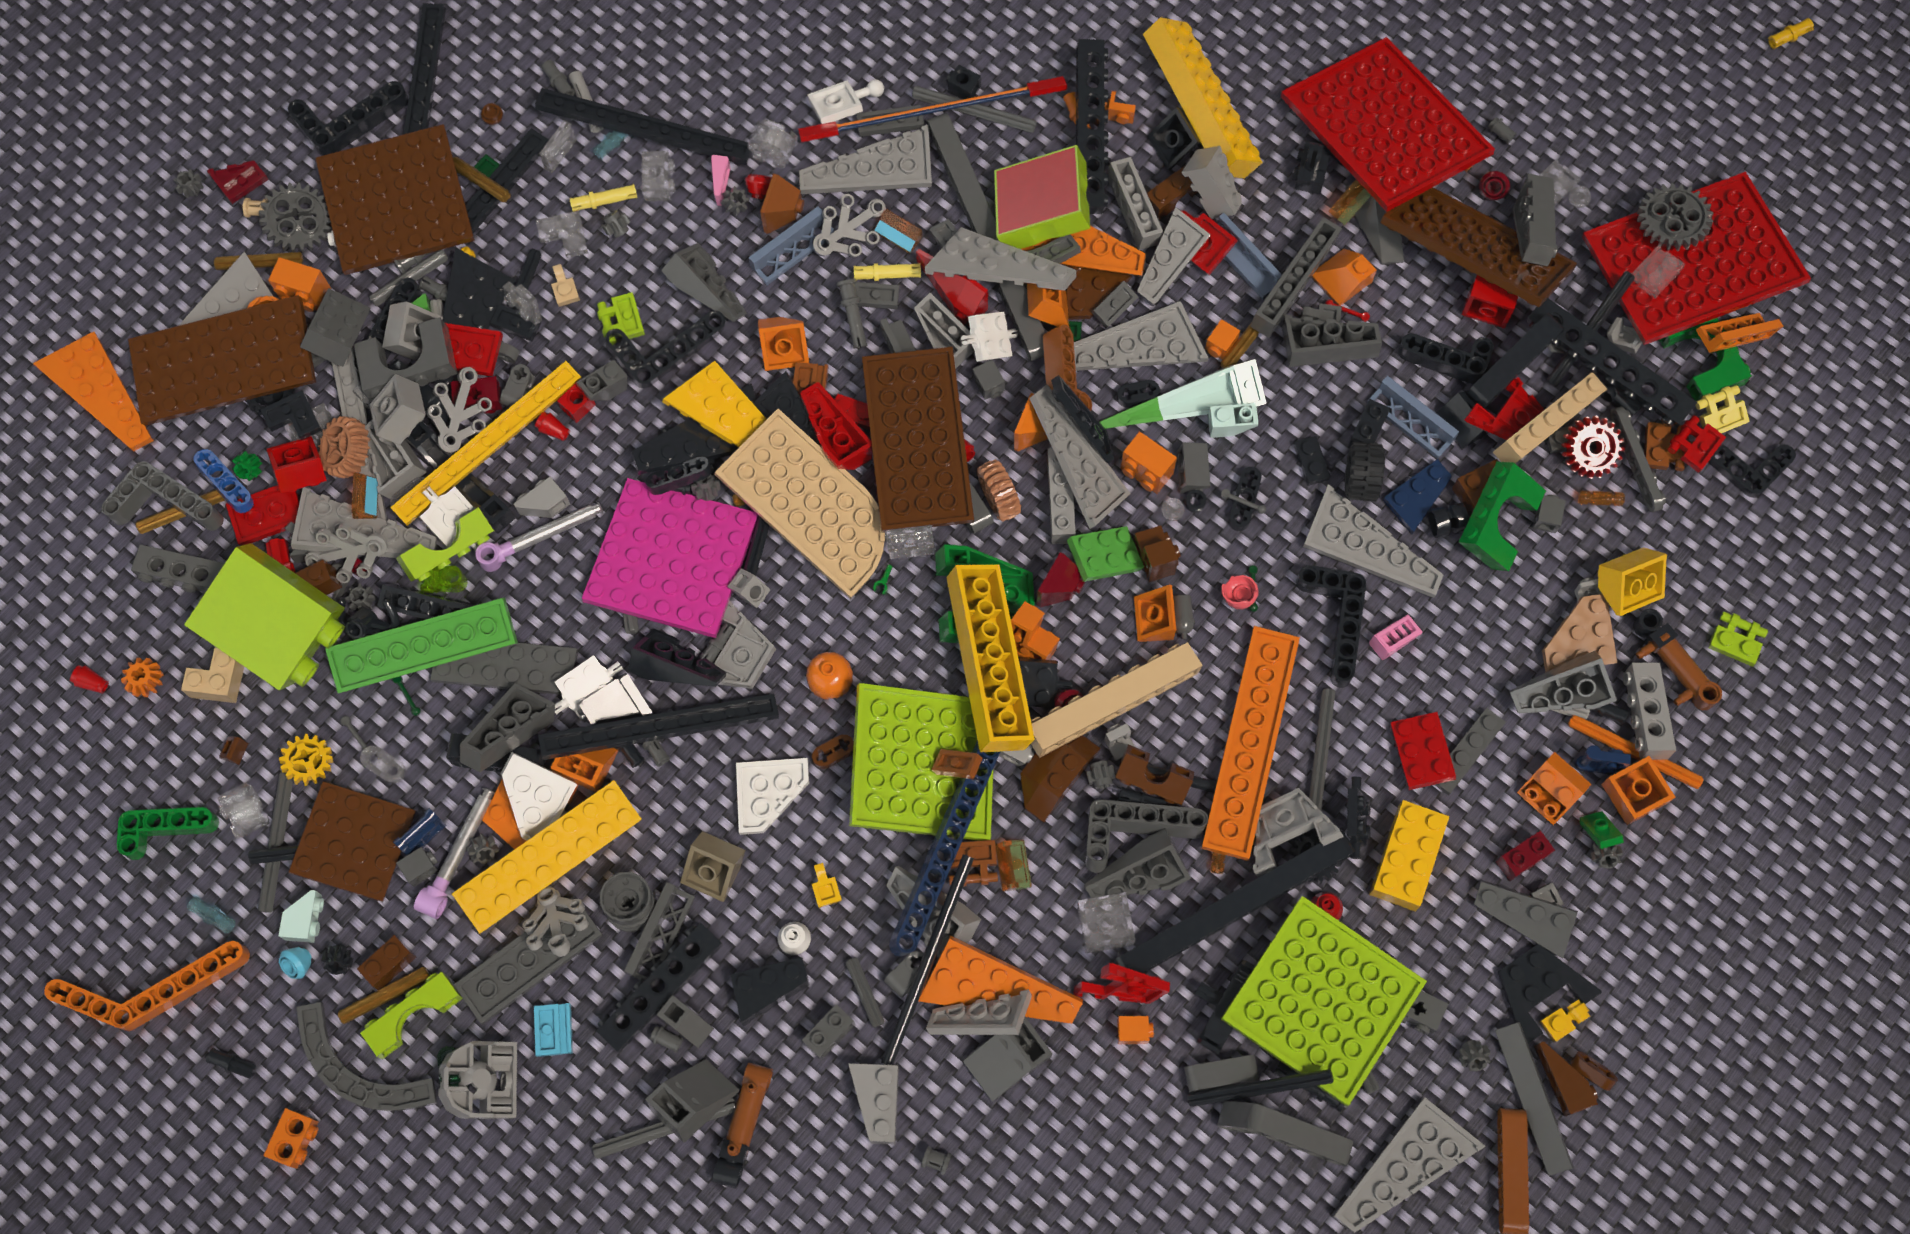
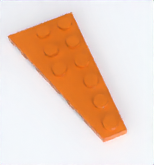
M1090 226V229L1070 234L1079 244L1081 253L1060 263L1061 265L1142 277L1146 258L1144 252ZM1057 238L1047 239L1021 250L1030 251L1042 247Z
M94 331L33 363L133 452L154 441L148 428L141 424L140 414Z
M951 935L919 998L920 1002L947 1006L963 1003L964 1006L975 1003L976 1000L986 999L988 1002L998 1000L999 995L1009 994L1012 997L1020 995V991L1029 990L1032 998L1025 1017L1071 1024L1083 1004V999Z

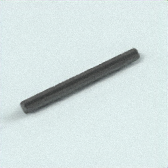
M915 86L912 91L914 99L935 105L963 100L920 86ZM982 104L952 109L1031 133L1035 131L1037 125L1036 120Z
M1328 688L1323 689L1321 696L1309 799L1320 811L1322 809L1335 700V690Z
M282 772L279 774L268 848L283 847L294 777L288 780L285 775L286 773ZM280 861L265 863L258 906L260 912L271 913L273 911Z
M731 1098L707 1122L734 1113L736 1107L735 1100ZM661 1121L596 1143L592 1146L594 1156L599 1159L673 1134V1132Z

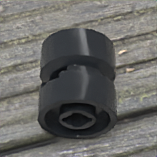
M1457 503L1448 505L1447 509L1444 507L1430 509L1428 519L1431 532L1435 538L1449 536L1451 532L1454 534L1463 533L1469 521L1465 505Z

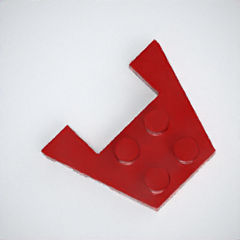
M1517 377L1505 388L1511 394L1495 417L1476 403L1464 421L1508 440L1542 413L1544 408L1533 395L1529 396L1522 387L1524 383Z
M1109 963L1101 968V978L1113 980V982L1103 986L1082 981L1074 986L1073 995L1082 997L1083 993L1095 994V999H1105L1111 995L1119 997V1001L1151 1004L1170 992V982L1161 980L1160 977L1149 976L1114 963Z

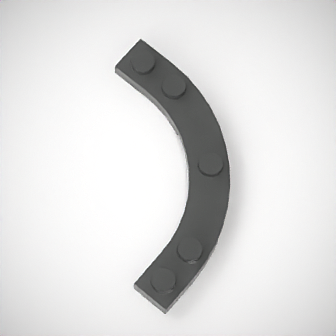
M949 219L929 229L931 236L941 249L957 232V229ZM1066 235L1042 247L1026 252L1060 264L1081 253V249L1071 235Z
M317 1002L296 1007L299 1032L306 1057L318 1074V1077L336 1094L362 1107L381 1111H403L438 1104L433 1078L400 1085H384L369 1082L355 1075L340 1061L331 1046L326 1027L324 1004Z

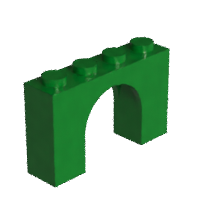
M1718 318L1712 319L1659 339L1665 349L1686 339L1701 340L1696 329L1700 326L1717 323L1719 320ZM1707 332L1712 340L1715 336ZM1737 346L1715 351L1717 367L1691 379L1686 387L1695 401L1701 400L1702 396L1707 394L1713 395L1727 386H1744L1752 377L1750 368L1740 357Z
M1497 461L1459 543L1489 568L1509 571L1518 550L1510 545L1499 532V510L1508 499L1519 509L1537 511L1546 490L1514 462Z

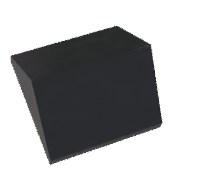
M1467 391L1457 393L1436 412L1437 415L1459 431L1455 442L1461 450L1489 433L1464 421L1472 407L1476 404L1467 394Z

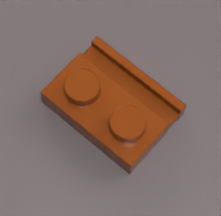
M795 363L793 383L799 394L816 382H819L826 390L829 372L828 364L822 366L812 363Z

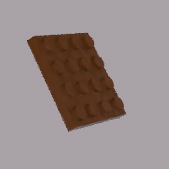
M323 781L291 864L289 874L384 902L397 866L396 863L402 852L393 841L397 837L401 838L410 829L416 810Z

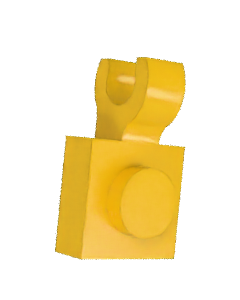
M823 863L814 865L818 882L813 883L812 887L818 907L821 908L841 902L842 899L835 877L827 878Z

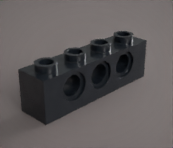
M388 583L382 584L377 607L385 609L382 602L384 599H389L399 613L422 619H430L476 606L477 604Z

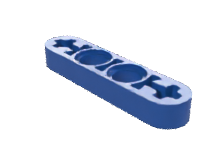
M203 449L198 451L193 458L197 469L227 503L238 513H245L252 509L254 501L250 493L211 450ZM206 459L211 465L207 466L203 460ZM223 471L221 476L212 477L214 472ZM227 485H235L234 489L230 491H224V488ZM240 496V498L245 502L241 503L237 500L236 497Z

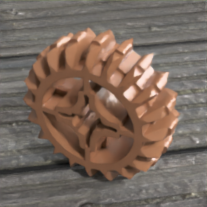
M339 416V418H333L332 422L327 423V429L322 430L323 436L319 437L321 442L317 447L320 448L319 456L321 457L324 471H327L333 477L344 479L351 476L355 477L356 472H361V466H366L365 459L369 457L367 452L370 449L368 443L371 439L367 437L369 431L365 429V424H362L360 420Z
M995 459L978 467L977 476L980 487L996 517L1003 522L1020 514L1021 505L1018 494L1002 464Z

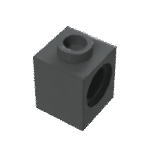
M993 359L972 369V378L984 400L990 397L992 399L997 398L1005 391V381Z
M1544 495L1536 511L1533 528L1556 533L1562 524L1566 500L1559 499L1556 495Z
M422 847L396 863L408 883L413 887L439 871L435 866L438 861L431 850L426 852Z

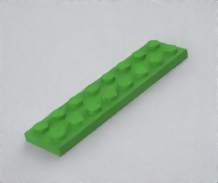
M500 598L338 644L329 649L325 648L337 692L342 693L518 643L506 599Z

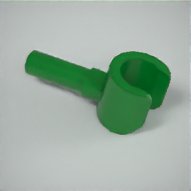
M887 565L881 580L875 582L873 586L875 592L879 585H884L885 589L882 594H887V581L893 566Z

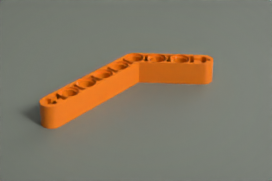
M236 941L226 942L122 1004L60 979L49 981L45 986L44 993L46 998L119 1029L132 1031L246 964L249 960L250 952L246 946ZM237 949L238 951L236 952V957L233 958V956L235 955L234 951ZM217 961L216 970L210 972L209 967L211 963ZM195 974L196 978L194 983L188 985L187 981L189 976ZM173 987V994L166 998L167 989ZM61 989L68 992L67 997L58 994V990ZM85 995V1002L79 1006V998ZM151 1000V1007L144 1011L145 1002ZM107 1004L106 1012L100 1015V1008ZM129 1013L128 1021L122 1024L123 1015Z

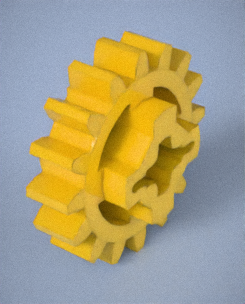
M305 734L302 740L295 736L296 742L287 741L288 749H281L284 756L279 757L280 764H283L280 767L281 771L286 773L285 775L288 780L294 777L296 785L302 780L304 785L308 786L310 780L317 784L318 777L326 778L324 771L332 770L328 763H333V757L330 756L332 751L330 747H326L325 740L319 742L317 735L309 739L308 734ZM308 758L310 761L305 762L303 759Z

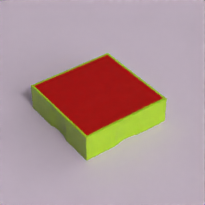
M1077 145L994 170L996 236L999 242L1023 249L1047 239L1063 237L1090 229L1089 204L1086 197L1088 186L1087 166Z

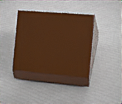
M229 736L219 758L239 765L249 743L237 736Z

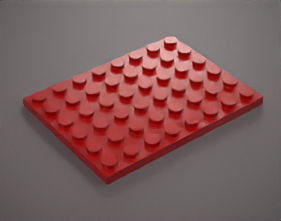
M1387 37L1281 92V98L1386 212L1494 155L1495 148Z
M1746 172L1692 191V193L1700 191L1699 198L1707 197L1705 204H1711L1709 211L1713 212L1711 218L1713 223L1704 241H1699L1696 247L1690 244L1688 250L1683 245L1679 251L1675 249V246H1671L1670 250H1667L1666 244L1659 248L1657 240L1650 243L1651 236L1644 237L1645 230H1639L1641 223L1637 222L1639 216L1637 212L1583 232L1582 238L1611 289L1625 271L1635 276L1634 281L1621 297L1619 303L1643 345L1810 282V275Z

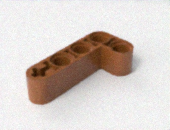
M1063 324L1043 335L1046 385L1053 390L1051 379L1059 375L1091 411L1092 401L1085 392L1077 389L1073 333L1067 325Z

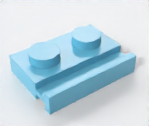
M571 1004L534 1006L535 1055L542 1057L573 1054Z

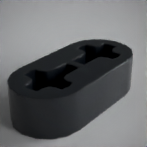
M1153 380L1126 384L1119 388L1117 401L1123 407L1137 406L1158 397L1160 387ZM1150 387V390L1153 391V395H1149V393L1146 392V388ZM1124 392H1128L1129 395H1132L1130 400H1127L1126 397H1123Z

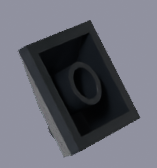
M1176 107L1147 135L1168 170H1171L1200 143L1183 108Z

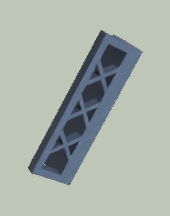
M819 206L749 257L750 267L766 285H769L815 251L813 248V240L816 237L814 236V230L823 224L821 208ZM832 227L830 234L835 232V230ZM801 240L810 241L809 247L806 249H797V243ZM822 240V241H821V245H823V244L826 243L827 241ZM783 253H793L790 261H779L780 255ZM765 266H775V272L768 277L761 269Z
M1223 213L1219 216L1217 224L1238 240L1224 259L1263 300L1272 291L1282 274L1230 218Z
M1388 375L1381 382L1379 389L1371 396L1370 399L1374 401L1381 394L1387 397L1391 413H1388L1386 419L1437 459L1455 441L1459 433L1457 429ZM1394 410L1406 412L1408 420L1397 419ZM1412 424L1424 426L1425 434H1416L1413 431ZM1430 438H1439L1445 444L1438 451L1431 445Z

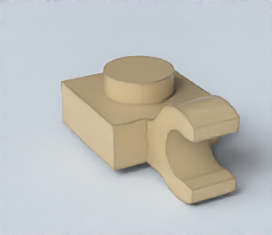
M561 264L552 266L557 282L551 285L558 306L561 307L580 301L573 277L566 279Z

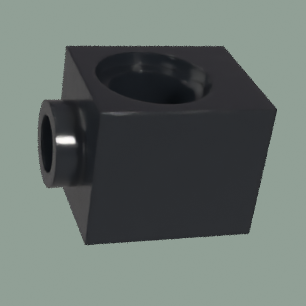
M959 64L954 71H950L946 79L948 92L961 99L975 97L981 88V76Z

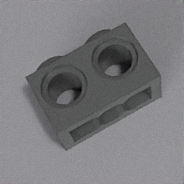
M836 1004L802 1039V1042L822 1061L855 1026V1022Z

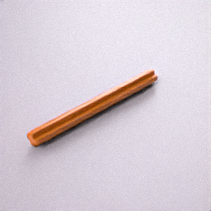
M1576 715L1571 716L1568 722L1569 727L1616 750H1621L1624 754H1629L1632 758L1640 761L1639 751H1636L1635 743ZM1667 759L1653 760L1659 771L1695 789H1699L1704 779L1702 776Z

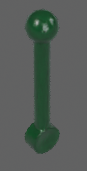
M1252 565L1249 567L1248 573L1256 583L1255 575L1258 572V568ZM1256 601L1249 607L1251 612L1258 610Z
M401 676L393 678V682L400 687L412 708L411 713L414 716H418L421 710L415 706L402 683L403 678Z

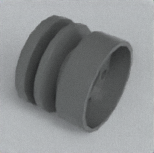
M632 872L617 873L603 884L600 891L601 907L614 927L625 932H636L645 928L656 905V900L647 881L640 875ZM630 902L634 906L629 908L626 904Z

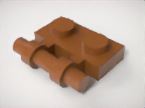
M1653 422L1646 424L1644 455L1650 468L1667 470L1669 462L1675 463L1676 471L1684 470L1685 462L1680 458L1685 452L1678 449L1675 454H1671L1667 450L1673 436L1678 435L1682 430V425L1677 428V434L1671 433V427L1666 424Z
M995 840L962 842L950 869L958 868L963 854L974 858L971 867H980V873L968 874L964 886L972 883L989 885L988 882H998L997 872L988 873L987 866H997ZM949 875L950 885L953 881L954 875Z

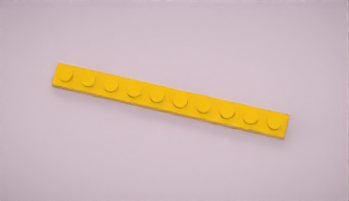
M565 361L390 507L392 511L408 526L426 511L431 504V501L422 493L430 486L438 496L446 494L556 402L569 388L582 379L581 376Z

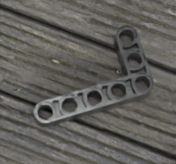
M145 461L137 463L106 498L101 507L102 512L116 525H124L131 520L148 498L154 494L207 530L214 531L219 529L224 521L223 515L209 502Z
M1096 800L1091 804L1089 811L1086 867L1094 873L1104 871L1109 855L1110 831L1153 835L1166 828L1170 837L1198 839L1205 834L1208 816L1205 811L1198 808ZM1096 813H1102V814H1104L1105 816L1099 817V816H1097V815H1095V814H1096ZM1125 815V816H1127V817H1129V818L1123 819V818H1121V817H1119V816ZM1148 817L1151 818L1152 821H1146L1143 818ZM1167 820H1174L1177 823H1170ZM1191 822H1198L1201 825L1196 826ZM1099 834V835H1102L1103 837H1102V838H1096V837L1093 836V835ZM1093 856H1100L1102 859L1096 860V859H1093L1092 857H1093Z
M1224 1101L1217 1124L1218 1127L1229 1131L1261 1135L1341 1166H1348L1354 1142L1348 1138L1255 1103Z

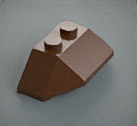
M1082 735L1040 758L1036 753L1020 773L1025 810L1045 823L1101 748Z

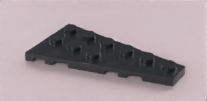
M456 248L443 314L444 323L489 329L491 326L490 322L499 304L503 305L516 280ZM459 371L447 379H439L431 382V384L444 383L448 387V393L452 394L451 382L458 381L457 375Z
M751 383L742 388L741 391L754 404L757 398ZM689 418L632 451V458L637 474L640 475L659 471L696 457H706L710 460L729 456L739 447L733 443L726 442L700 426L699 422Z

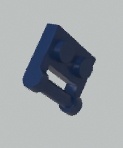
M1592 745L1587 748L1585 755L1576 759L1575 766L1580 771L1614 775L1630 765L1631 755L1623 754V751L1616 749L1608 750V752L1601 751L1598 746Z
M430 808L423 812L425 815L401 838L397 837L393 841L407 856L418 848L425 847L447 826Z

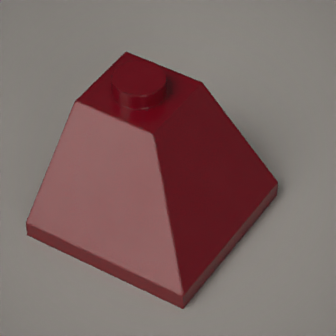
M1062 552L1059 553L1038 590L1037 606L1040 608L1071 600L1075 593L1080 594L1085 585L1077 565Z

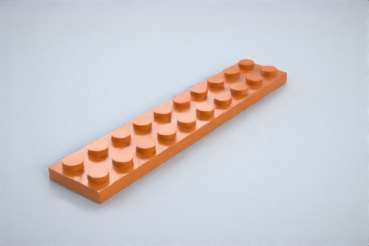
M1257 626L1253 628L1201 849L1247 861L1250 859L1300 637Z

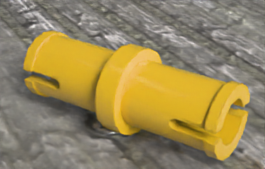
M1806 18L1795 25L1786 26L1784 30L1768 37L1769 45L1772 49H1776L1787 42L1796 41L1798 37L1814 30L1812 20Z

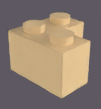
M214 648L210 670L186 668L181 691L190 698L236 703L244 666L220 649Z

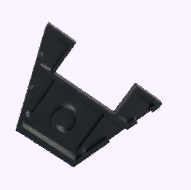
M1539 944L1497 972L1507 1002L1510 1004L1514 1023L1520 1022L1528 1044L1543 1034L1528 1012L1565 985L1569 987L1581 1003L1584 1002L1585 1004L1602 993L1598 987Z

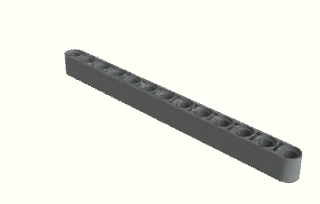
M948 113L927 119L926 124H928L930 136L972 231L999 241L996 236V220ZM1003 280V283L995 282L1028 359L1034 361L1044 357L1043 335L1045 331L1040 320L1028 316V297L1024 284L1023 286L1015 285L1014 281Z

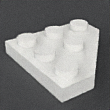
M513 752L501 771L502 780L520 836L527 841L560 818L577 786L576 782Z
M808 758L736 763L739 834L764 833L809 784Z

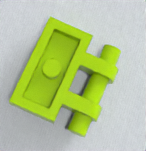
M633 292L611 298L613 303L611 307H607L605 302L597 304L599 310L597 315L598 319L602 321L604 338L611 329L622 330L629 339L645 335ZM616 316L618 324L612 325L610 318ZM616 337L610 339L612 345L617 343Z
M1723 611L1720 620L1726 622L1727 626L1725 628L1718 625L1715 628L1708 648L1753 667L1763 643L1754 640L1755 636L1765 638L1768 630L1760 627V624L1753 621L1751 623L1741 619L1738 614H1729ZM1738 627L1748 632L1744 636L1734 632V630Z

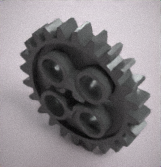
M288 183V189H285L282 185H279L280 192L272 189L273 197L265 195L267 203L261 202L263 210L259 211V217H261L259 224L264 226L262 228L263 234L269 233L267 235L268 241L275 239L274 247L282 244L283 251L291 247L292 253L295 252L296 248H299L301 253H304V247H308L310 251H313L312 244L320 247V239L327 240L325 233L331 232L329 227L331 226L327 204L323 203L325 196L317 197L318 189L310 192L309 185L305 189H301L300 183L297 184L296 188H293L292 184ZM307 203L311 207L309 209H302L300 205ZM280 206H285L288 208V210L286 212H280L277 210V208ZM306 224H312L315 226V228L312 230H307L304 228V226ZM283 227H290L293 230L285 233L281 229Z
M1671 183L1668 189L1664 184H1662L1660 190L1655 187L1652 194L1649 192L1646 194L1645 199H1642L1637 212L1639 214L1637 222L1641 223L1639 230H1645L1644 237L1651 236L1650 243L1657 240L1659 248L1663 244L1667 245V250H1670L1671 246H1675L1677 251H1679L1682 245L1686 250L1689 249L1690 244L1696 247L1698 242H1703L1705 236L1709 234L1713 223L1711 219L1713 212L1709 211L1711 204H1705L1707 197L1699 198L1700 191L1692 193V186L1685 190L1683 184H1680L1679 188H1675L1674 183Z

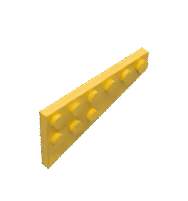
M713 361L662 400V403L667 406L671 405L679 410L680 414L685 417L689 416L699 422L703 428L738 447L767 420L716 361Z

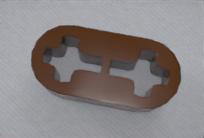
M842 734L818 746L812 753L814 765L820 769H827L853 754V739L848 735ZM841 741L845 744L850 743L847 751L839 749L835 752L840 747ZM823 752L824 755L832 752V754L827 756V762L817 761L819 753Z
M1578 1051L1570 1061L1574 1069L1604 1090L1610 1091L1618 1081L1613 1072L1581 1051Z

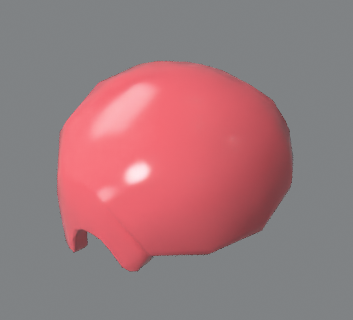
M1245 575L1231 576L1228 582L1221 586L1224 600L1230 607L1235 609L1250 607L1256 601L1259 593L1255 581Z

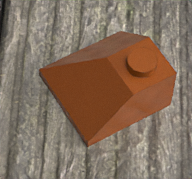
M774 173L760 211L764 233L767 234L795 221L798 212L801 213L804 207L801 190Z

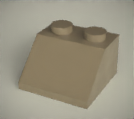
M702 831L691 844L680 883L724 902L740 870L746 850Z

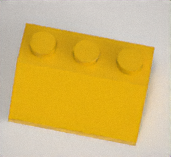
M1643 547L1599 565L1598 588L1616 615L1622 616L1665 597L1666 553Z

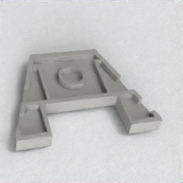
M729 600L722 622L734 627L735 630L714 663L727 672L726 677L718 685L753 689L776 648Z
M1299 788L1261 806L1255 833L1256 846H1254L1255 864H1253V871L1257 877L1277 867L1271 848L1313 828L1316 829L1323 846L1344 837L1340 829Z

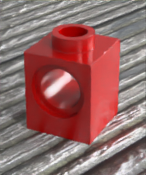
M577 382L557 400L560 409L576 423L596 405L595 401H590L579 388ZM576 399H583L579 404L573 403Z

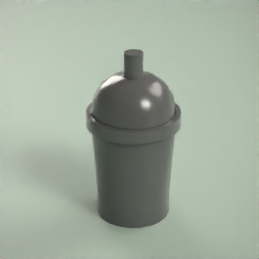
M1177 595L1173 597L1176 632L1182 634V640H1186L1187 634L1193 630L1195 625L1191 596Z

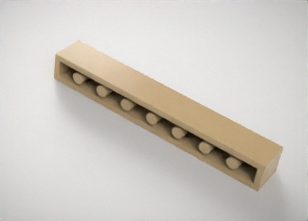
M1188 642L1181 646L1176 644L1167 650L1168 653L1162 656L1157 654L1150 658L1147 664L1143 666L1138 664L1132 667L1128 674L1122 677L1117 675L1108 681L1109 684L1103 687L1100 685L1095 686L1088 692V695L1082 698L1081 696L1074 697L1065 707L1057 706L1053 708L1044 718L1036 717L1032 719L1031 723L1035 740L1031 745L1040 758L1194 677L1202 668V663Z

